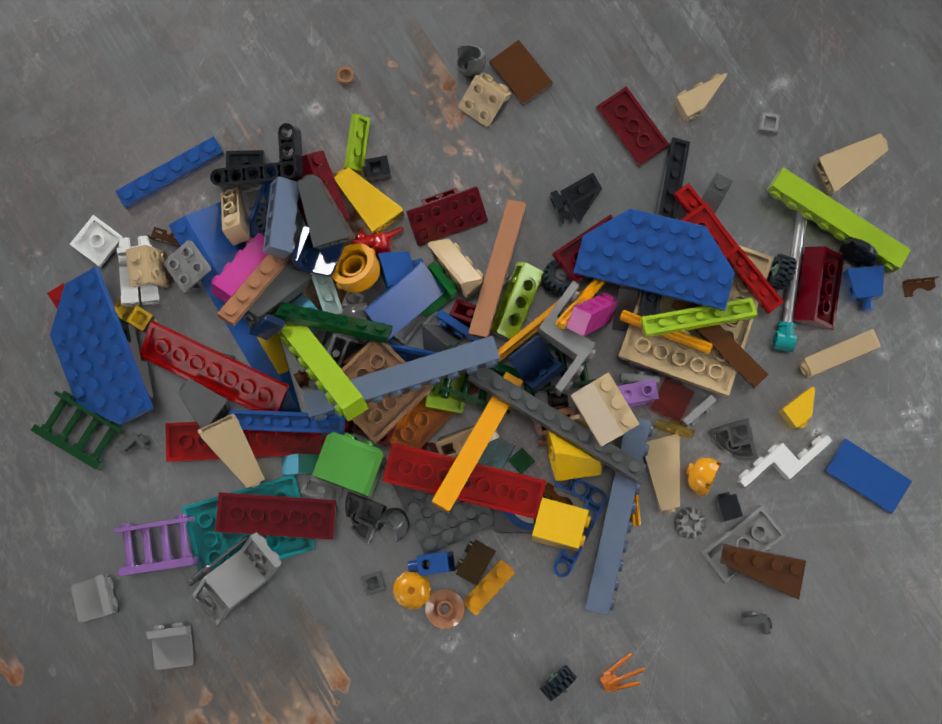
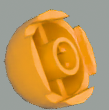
M703 457L698 459L695 464L690 463L686 474L689 475L688 484L692 491L705 498L722 462L713 458Z
M403 572L393 584L394 599L401 607L409 610L423 607L427 603L432 591L429 579L426 575L419 576L418 572Z

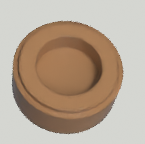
M348 66L340 67L336 72L338 83L343 86L351 85L355 79L353 69Z

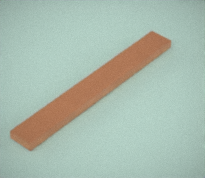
M509 199L507 201L468 332L471 337L481 339L489 337L525 213L526 203Z

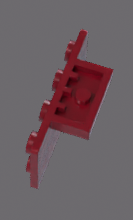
M477 186L460 192L456 187L421 199V206L406 211L418 246L488 221Z

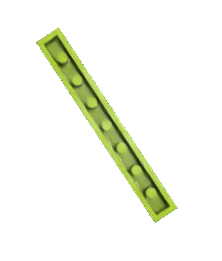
M784 167L776 173L766 190L774 199L781 200L786 203L788 208L798 211L805 219L812 220L818 224V227L822 230L834 234L836 239L844 241L848 238H856L871 244L878 252L876 262L884 265V270L893 273L901 269L911 251L908 247Z
M285 322L284 327L276 335L281 334L279 336L285 346H290L288 349L293 357L298 356L297 361L303 369H308L306 372L311 380H316L315 384L319 391H325V398L330 405L335 404L334 409L340 417L344 416L349 422L366 411L368 406L361 393L307 326Z

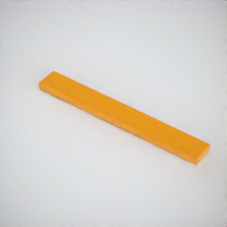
M508 372L503 376V378L518 387L523 383L522 380ZM494 396L491 397L431 502L433 505L448 513L450 512L509 405Z

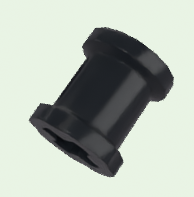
M547 392L549 406H569L567 394L562 393L559 397L555 393Z

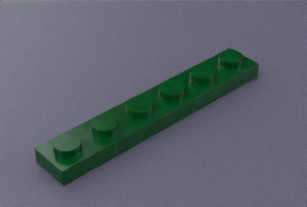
M282 302L275 313V317L288 323L386 344L393 332L392 325L292 305L290 303Z

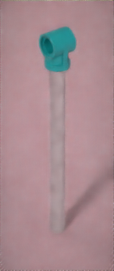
M798 211L791 257L796 259L797 268L795 269L796 273L793 275V281H790L791 284L786 289L782 321L777 323L778 331L775 332L772 342L773 349L792 353L797 342V335L793 334L797 325L793 323L807 226V219Z

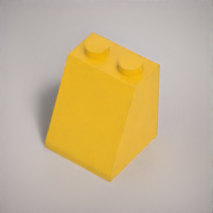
M547 429V454L555 481L602 475V466H605V464Z
M542 498L532 534V542L578 551L579 546H584L586 539L583 531L584 527H589L591 516H588L589 510Z

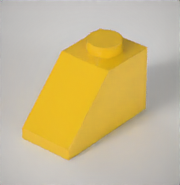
M813 386L778 411L792 430L796 428L802 429L809 424L808 419L812 417L815 388Z

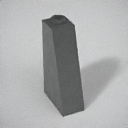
M311 174L297 181L313 247L321 250L354 240L355 236L322 179Z
M289 262L243 315L244 319L249 323L256 324L267 314H275L282 302L289 303L310 287L312 275L308 272L298 271L295 265Z

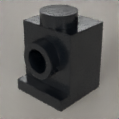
M387 155L365 159L366 166H362L364 177H368L369 182L386 178L391 179ZM376 168L380 169L379 172H373Z

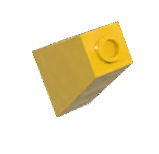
M349 167L341 169L335 174L334 179L337 187L372 234L381 232L404 216V211L398 204Z

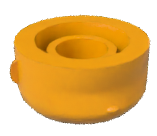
M354 243L344 247L332 275L337 288L349 293H359L374 285L381 269L373 248H369L361 243Z

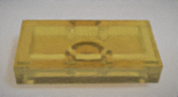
M657 419L654 423L655 429L671 434L679 433L680 437L691 439L695 430L681 426L682 423L674 420L667 422Z

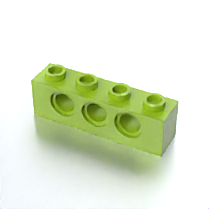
M526 262L516 263L494 316L490 333L509 341L521 331L522 324L528 317L529 307L535 299V292L542 282L543 271ZM524 281H525V283H526V288H525V289H524V287H523ZM517 299L519 300V305H518V307H517V305H516V300H517ZM510 316L512 317V322H511V324L509 323V317H510Z

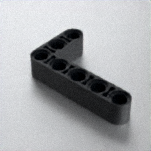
M284 123L279 127V162L214 169L210 174L212 184L223 188L271 184L278 176L293 181L300 180L303 176L302 136L300 129L289 123ZM292 129V134L288 137V132ZM293 148V153L289 156V150ZM294 167V172L290 175V169ZM276 169V174L272 177V172ZM258 171V177L255 179V173ZM241 173V178L237 180L238 174ZM223 175V181L220 182V177Z

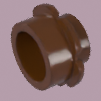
M298 370L297 373L293 374L300 388L308 386L309 378L305 371L301 372Z

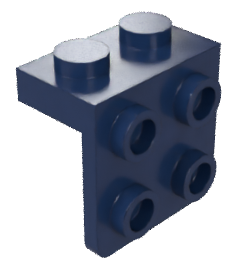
M304 226L298 236V242L291 253L290 260L298 271L330 277L334 274L344 249V244H337L321 250L316 249L312 244L309 227Z
M539 335L533 337L509 357L510 362L523 382L534 393H537L565 370L563 364L551 354Z

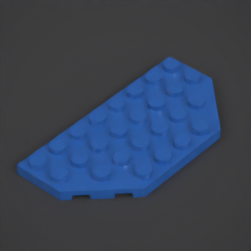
M631 208L583 236L573 272L576 275L722 311L726 310L735 274L706 226Z
M94 267L65 284L50 337L75 402L93 413L120 425L154 409L100 269Z

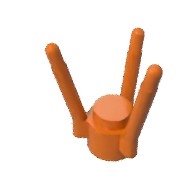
M629 653L609 670L603 672L604 676L600 677L606 693L609 691L613 693L620 689L641 684L637 681L619 685V682L644 672L645 668L635 670L618 678L615 673L611 675L612 672L633 656L632 653Z

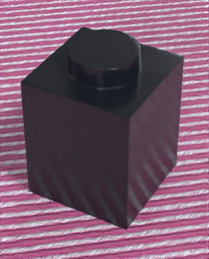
M730 492L718 494L719 499H715L714 502L721 522L743 516L736 494L730 495Z

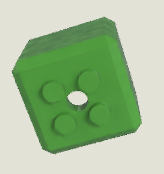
M335 432L328 434L312 476L372 498L386 462V457L382 450L376 448V445L364 439L363 442L357 441L358 438L348 433L344 435Z

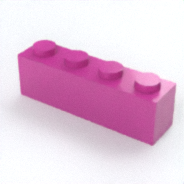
M258 233L254 238L251 237L246 247L237 252L234 260L225 265L223 272L213 278L211 282V293L226 303L268 254L263 253V235Z
M603 293L574 306L566 328L582 336L591 333L611 322L619 301L613 299L612 295Z

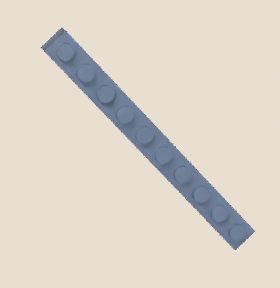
M490 336L351 379L350 381L361 393L366 403L372 401L375 404L384 401V397L387 396L392 398L401 396L403 391L410 390V392L422 389L421 386L429 384V386L441 383L440 380L448 378V380L460 377L459 374L467 372V374L479 371L478 368L494 367L498 365L497 362H500V357L494 338ZM316 390L303 394L309 417L312 420L321 421L326 419L327 415L333 413L338 415L334 409L335 404L330 405L325 398V391L320 392Z
M637 418L640 424L623 434L620 449L642 462L643 456L648 455L649 445L646 444L647 437L652 436L654 426L650 425L651 421ZM616 471L585 605L586 610L606 615L609 614V610L613 611L616 599H613L612 596L614 591H618L620 580L616 578L618 571L622 572L624 560H621L622 552L626 553L628 541L625 540L626 533L631 532L633 522L629 521L631 514H635L637 505L636 502H633L635 494L639 495L641 483H634Z

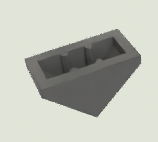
M422 325L424 350L441 352L449 345L457 346L462 339L457 337L453 333L454 330L450 327L446 329L441 325Z

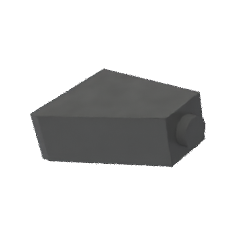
M192 379L184 383L178 393L200 429L224 418L231 408L227 399Z

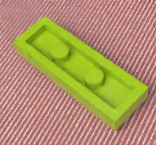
M358 113L351 114L344 168L347 169L349 167L356 173H363L362 166H364L370 118Z

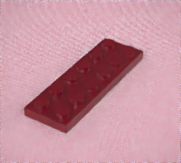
M219 492L215 532L254 534L257 532L258 535L334 540L337 500Z

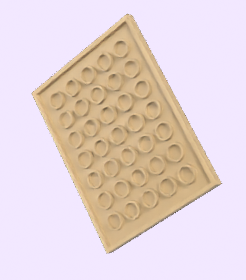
M740 246L767 280L774 257ZM734 274L728 302L752 298L757 311L758 301L738 276ZM641 292L633 312L638 315ZM662 296L659 314L676 311L672 304L677 299ZM754 319L720 324V326L744 349ZM631 324L628 326L618 358L725 397L730 395L737 373L713 348L709 354H706L659 335L645 338L643 329ZM695 329L681 331L706 341Z

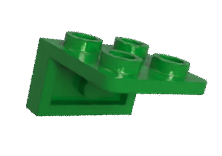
M434 261L428 265V269L445 293L421 312L425 317L432 315L457 295L456 289L458 287L452 279L449 280L445 276L444 268L440 264L437 265Z

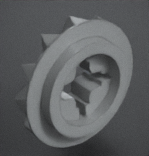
M684 508L676 515L675 528L685 538H697L703 534L706 528V518L696 508ZM689 517L691 520H698V522L693 524V529L690 526H683V524L688 522Z

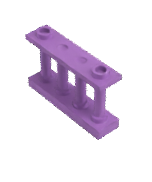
M655 379L617 386L630 408L653 404V400L659 399ZM575 405L577 415L581 414Z
M180 514L175 515L176 519L136 526H132V523L120 524V528L113 529V533L123 532L126 556L125 567L118 568V576L200 564V557H193L192 553H190L186 522L195 521V517ZM178 524L182 550L181 559L174 560V556H171L168 525ZM160 527L163 558L162 562L155 563V559L152 556L149 528ZM141 530L145 557L143 565H137L134 562L131 531Z

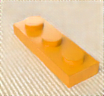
M501 559L463 600L464 605L476 616L516 572Z

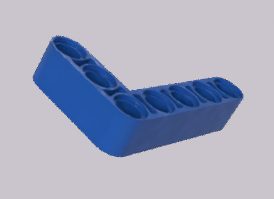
M554 478L555 487L585 502L582 508L593 513L594 517L590 521L589 527H584L586 535L585 545L606 503L607 495L603 490L580 478L569 479L564 486L560 485ZM577 484L584 486V494L579 495L575 492ZM594 493H599L602 496L600 504L593 502L592 496ZM579 546V550L573 556H568L566 549L561 548L553 564V572L559 577L568 576L583 547ZM561 562L567 565V571L564 574H560L557 571V565Z

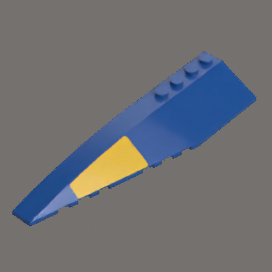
M221 202L185 215L168 225L180 246L186 241H192L211 266V271L200 281L218 311L226 303L211 293V282L216 275H220L223 272V268L228 262L231 263L234 260L237 252L246 247V242L233 246L223 233ZM244 317L234 327L226 323L252 368L290 385L280 412H301L279 334H274L268 340L249 334L250 328L255 324L247 322Z

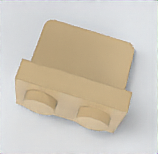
M481 73L474 77L459 103V108L484 126H489L492 123L503 102L509 100L512 95L508 91L509 88L507 86L493 81L494 78L487 73Z
M148 245L126 249L130 287L136 288L148 284L163 288L170 287L171 276L163 264L168 258L165 251Z

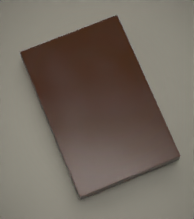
M520 40L489 61L490 65L522 105L529 102L553 83Z

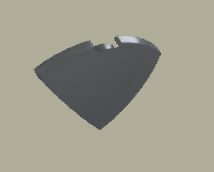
M749 418L710 429L712 437L718 446L723 450L727 449L734 453V457L741 459L758 458Z
M347 492L345 501L346 517L351 518L353 523L351 529L355 535L368 544L377 531L375 524L387 506Z

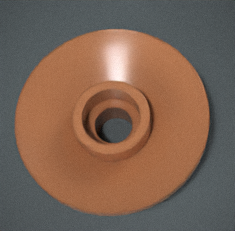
M449 589L435 591L430 595L425 606L429 622L440 629L455 627L462 620L465 611L464 602L460 595ZM443 605H447L449 607V611L444 613L442 612L441 607Z

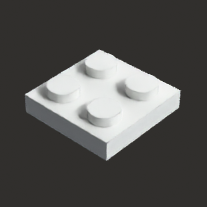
M93 215L70 245L101 268L119 246V238L124 237Z

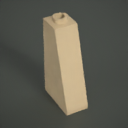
M881 133L821 156L816 160V168L829 196L834 195L889 150L888 142Z
M871 329L800 360V369L807 378H810L880 348L881 345L874 329Z
M234 414L197 430L207 445L247 488L256 487L261 484V481L265 480L239 421Z
M679 433L646 442L649 445V451L647 456H643L644 464L647 465L646 471L658 512L664 511V514L676 512L675 507L680 506Z

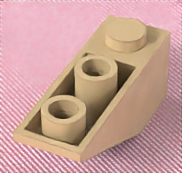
M727 73L722 75L716 74L709 79L710 81L706 83L700 82L693 87L694 89L688 92L684 90L677 95L674 104L684 122L702 114L723 84Z
M239 188L226 190L221 193L222 231L234 246L250 240V226Z
M475 425L439 437L436 442L439 454L451 457L458 455ZM497 429L489 442L500 437Z

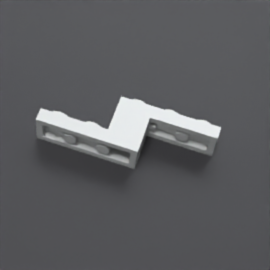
M819 435L811 442L813 446L808 450L805 448L797 454L798 459L784 443L779 445L775 443L767 450L769 454L764 458L760 456L752 463L754 467L750 471L746 469L738 476L740 480L736 483L741 488L746 487L769 465H772L785 480H789L833 440L828 435L823 437Z

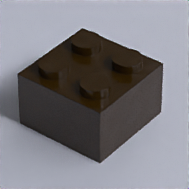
M475 539L474 542L470 541L464 550L467 553L464 560L460 558L454 569L458 570L456 575L477 586L496 550Z

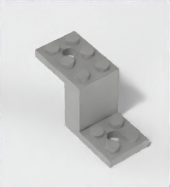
M572 281L538 330V335L574 360L554 389L553 393L559 397L562 393L567 394L573 384L571 380L573 378L577 379L584 369V362L589 363L596 352L594 350L596 344L590 339L566 327L561 330L555 324L557 319L566 311L567 306L571 305L580 293L578 292L579 285Z
M255 532L249 537L240 551L202 579L192 596L217 626L224 620L231 609L271 578L282 564L280 557L267 546L265 538Z

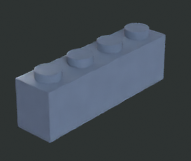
M278 176L271 183L263 253L284 259L294 251L295 243L293 242V237L297 230L295 219L299 212L297 201L300 198V191L296 181Z

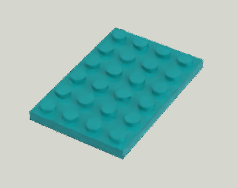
M294 474L261 483L253 488L248 487L230 492L301 498ZM218 496L181 507L183 514H187L188 517H195V521L186 522L194 557H200V564H196L198 571L202 565L211 564L246 535H249V537L253 535L215 532ZM259 535L265 538L267 546L278 554L280 560L316 549L313 538ZM247 540L212 567V570L240 551Z

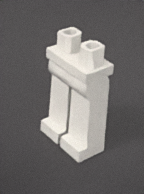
M148 236L137 237L138 246L148 245L152 247ZM128 237L119 238V247L117 248L122 307L140 306L138 287L133 288L129 284L126 249L138 246H131L130 238ZM156 285L140 286L142 305L160 304L158 287Z

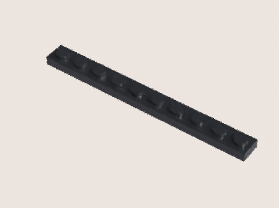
M672 137L670 140L656 215L673 219L677 217L679 203L673 197V194L681 189L683 185L690 147L689 141ZM642 291L638 315L650 316L659 314L662 296Z

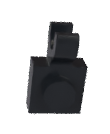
M557 190L551 192L549 199L556 215L559 217V223L561 225L564 224V216H568L570 221H573V214L564 209L566 202L563 195H559Z

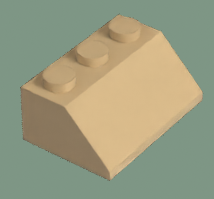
M443 239L427 244L434 261L444 268L446 275L455 282L458 290L466 299H469L481 290L484 282L483 279L485 278L479 269L475 270L472 267L473 262L467 255L464 257L461 254L462 249L456 242L453 244L450 239Z
M609 372L570 395L600 447L640 424Z

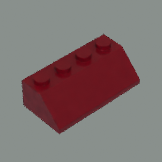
M324 150L304 155L303 176L300 180L304 176L311 174L322 179L346 222H348L350 218ZM294 167L290 169V175L293 174ZM300 195V198H299V200L297 201V204H298L299 210H300V212H301L302 218H303V220H304V223H305L306 227H308V223H307V219H306V215H305V211H304V207H303V203H302V199H301V195Z
M826 246L805 247L802 256V269L799 276L800 283L797 291L794 321L806 326L834 330L844 259L842 255Z

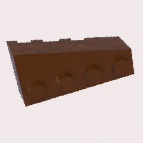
M723 544L720 563L799 600L806 560Z

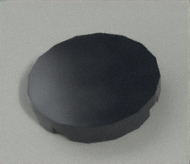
M848 238L843 241L839 249L842 252L843 259L856 267H861V265L866 267L874 266L878 259L876 249L861 239Z

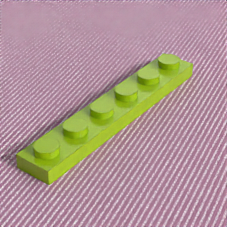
M747 298L727 302L725 311L701 306L641 317L640 322L645 338L754 319L758 314L753 299Z

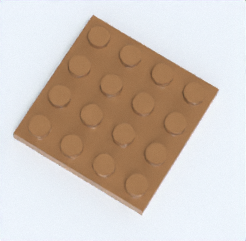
M371 340L341 370L351 380L406 362L388 344ZM426 384L421 386L422 389L410 392V390L403 391V395L398 397H384V401L373 404L372 401L366 403L368 409L352 420L377 444L432 391V388Z

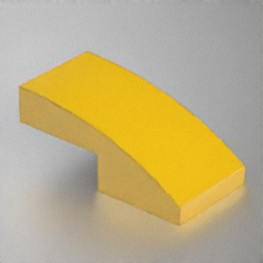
M119 296L114 304L118 318L131 325H135L141 331H144L153 316L137 305L122 307L121 296Z

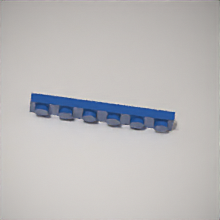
M213 136L115 192L123 206L128 208L224 153Z
M230 410V415L234 414L237 417L242 430L330 434L332 432L344 434L345 417L335 414H329L326 419L316 421L315 419L312 420L309 414L305 412Z

